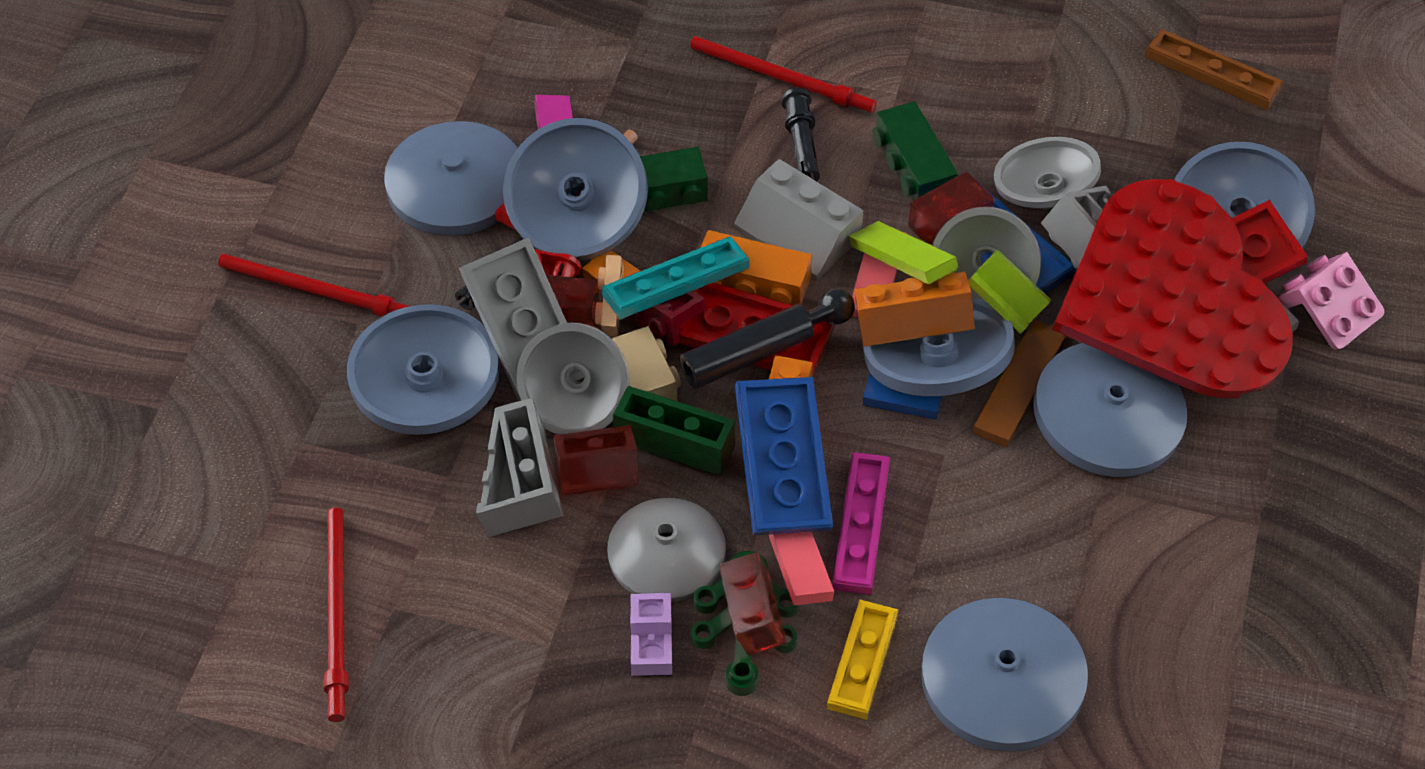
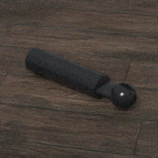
M832 289L821 297L817 307L808 311L800 304H795L680 355V363L684 375L694 389H698L807 341L813 337L814 326L826 321L830 324L839 325L847 322L855 310L854 299L845 290Z

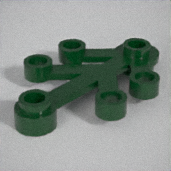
M742 551L734 555L729 562L728 575L712 587L701 586L694 593V606L696 610L703 614H709L717 609L718 601L739 587L737 601L711 621H699L691 629L693 645L699 649H708L714 645L719 635L737 622L735 661L731 662L726 669V686L731 693L738 696L749 695L758 686V669L751 662L753 623L773 641V646L778 652L789 653L797 646L796 630L789 625H780L755 601L756 588L774 604L775 612L781 617H792L798 612L799 605L784 607L780 604L785 600L792 602L789 591L782 590L767 576L768 563L766 559L754 551ZM752 566L755 568L752 570H744L742 567ZM707 596L713 600L709 603H703L700 601V598ZM705 631L708 632L710 636L708 638L703 639L699 638L697 634L699 632ZM785 635L789 636L792 640L784 643L779 641L778 638ZM747 671L749 672V674L747 676L740 677L737 676L735 672Z

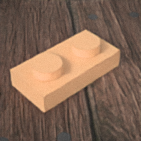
M606 256V267H599L598 289H602V286L623 278L624 266L621 256ZM603 297V302L596 303L595 323L601 324L602 332L609 337L619 336L620 319Z

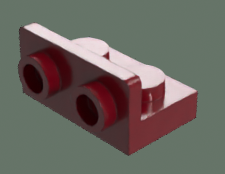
M692 290L630 315L627 318L643 328L649 326L656 338H660L671 346H675L680 342L678 327L706 310L705 298Z

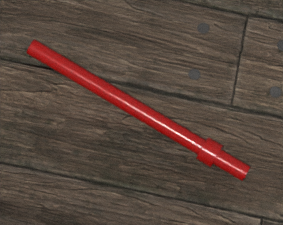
M694 36L691 41V49L833 99L834 104L847 108L850 105L869 113H873L876 109L877 100L854 93V89L842 84L835 86Z
M224 253L219 257L218 266L221 268L373 310V314L382 317L398 309L409 307V305L396 302L394 297L378 294L373 296Z
M331 508L328 510V671L324 673V691L328 694V720L331 722H341L345 719V693L349 690V673L345 670L344 514L341 508Z

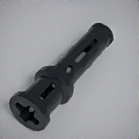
M792 88L783 93L781 97V104L786 109L787 114L785 128L792 134L797 170L812 178L811 173H813L814 180L817 182L820 179V172L812 134L815 126V116L810 112L812 97L810 92L804 88Z

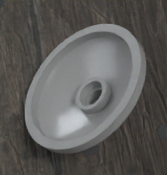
M1045 137L1031 140L1013 148L999 160L994 170L995 187L1004 199L1015 205L1029 209L1054 208L1065 193L1094 187L1101 174L1100 158L1094 148L1077 139Z
M977 207L957 214L941 228L932 245L956 256L959 268L954 272H966L968 280L983 265V253L990 252L993 254L997 249L1035 285L1039 279L1041 254L1034 234L1020 218L1003 209ZM970 287L972 298L985 301L976 291H974Z
M563 323L545 329L528 343L518 362L516 383L520 400L533 398L545 429L562 436L580 437L598 432L613 421V413L627 386L630 385V378L623 353L608 335L586 324ZM578 369L584 373L583 382H578L574 379V370Z
M677 498L652 499L634 506L618 519L608 540V561L617 581L632 594L671 593V602H678L694 597V593L699 587L710 586L717 579L725 562V537L717 520L701 506ZM663 533H670V534H672V535L669 536V537H662V536H660V535L663 534Z

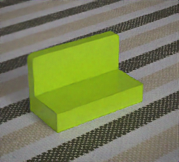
M998 249L968 280L969 286L1006 321H1010L1019 333H1022L1029 323L1051 301L1040 288Z

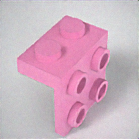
M1348 252L1330 259L1326 255H1322L1306 266L1309 271L1305 275L1300 273L1284 282L1282 286L1285 290L1276 296L1287 309L1303 304L1330 347L1334 350L1345 347L1384 315L1383 306Z

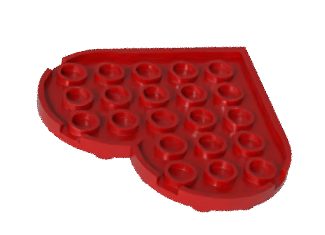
M1151 179L1129 184L1117 191L1107 201L1097 220L1052 328L1056 332L1194 392L1224 399L1240 398L1242 394L1256 390L1260 392L1271 385L1286 366L1293 344L1291 323L1278 298L1260 279L1240 270L1243 247L1238 229L1229 214L1212 196L1172 179Z

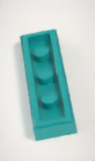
M730 236L602 286V296L619 319H623L749 268V258Z

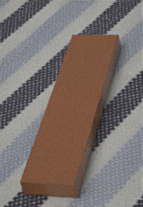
M1163 29L1159 31L1147 47L1145 57L1265 110L1269 109L1282 90L1284 81Z
M1035 319L1032 320L1015 350L1012 360L1005 368L975 422L972 434L1008 448L1034 400L1035 389L1042 371L1050 360L1059 354L1067 336L1052 330L1053 326Z

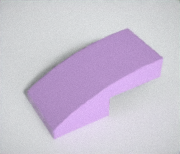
M671 593L631 594V676L672 675Z

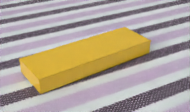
M859 599L827 701L828 710L867 720L898 618L899 609Z

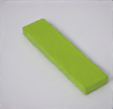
M880 221L848 235L851 247L927 284L959 268L956 256Z

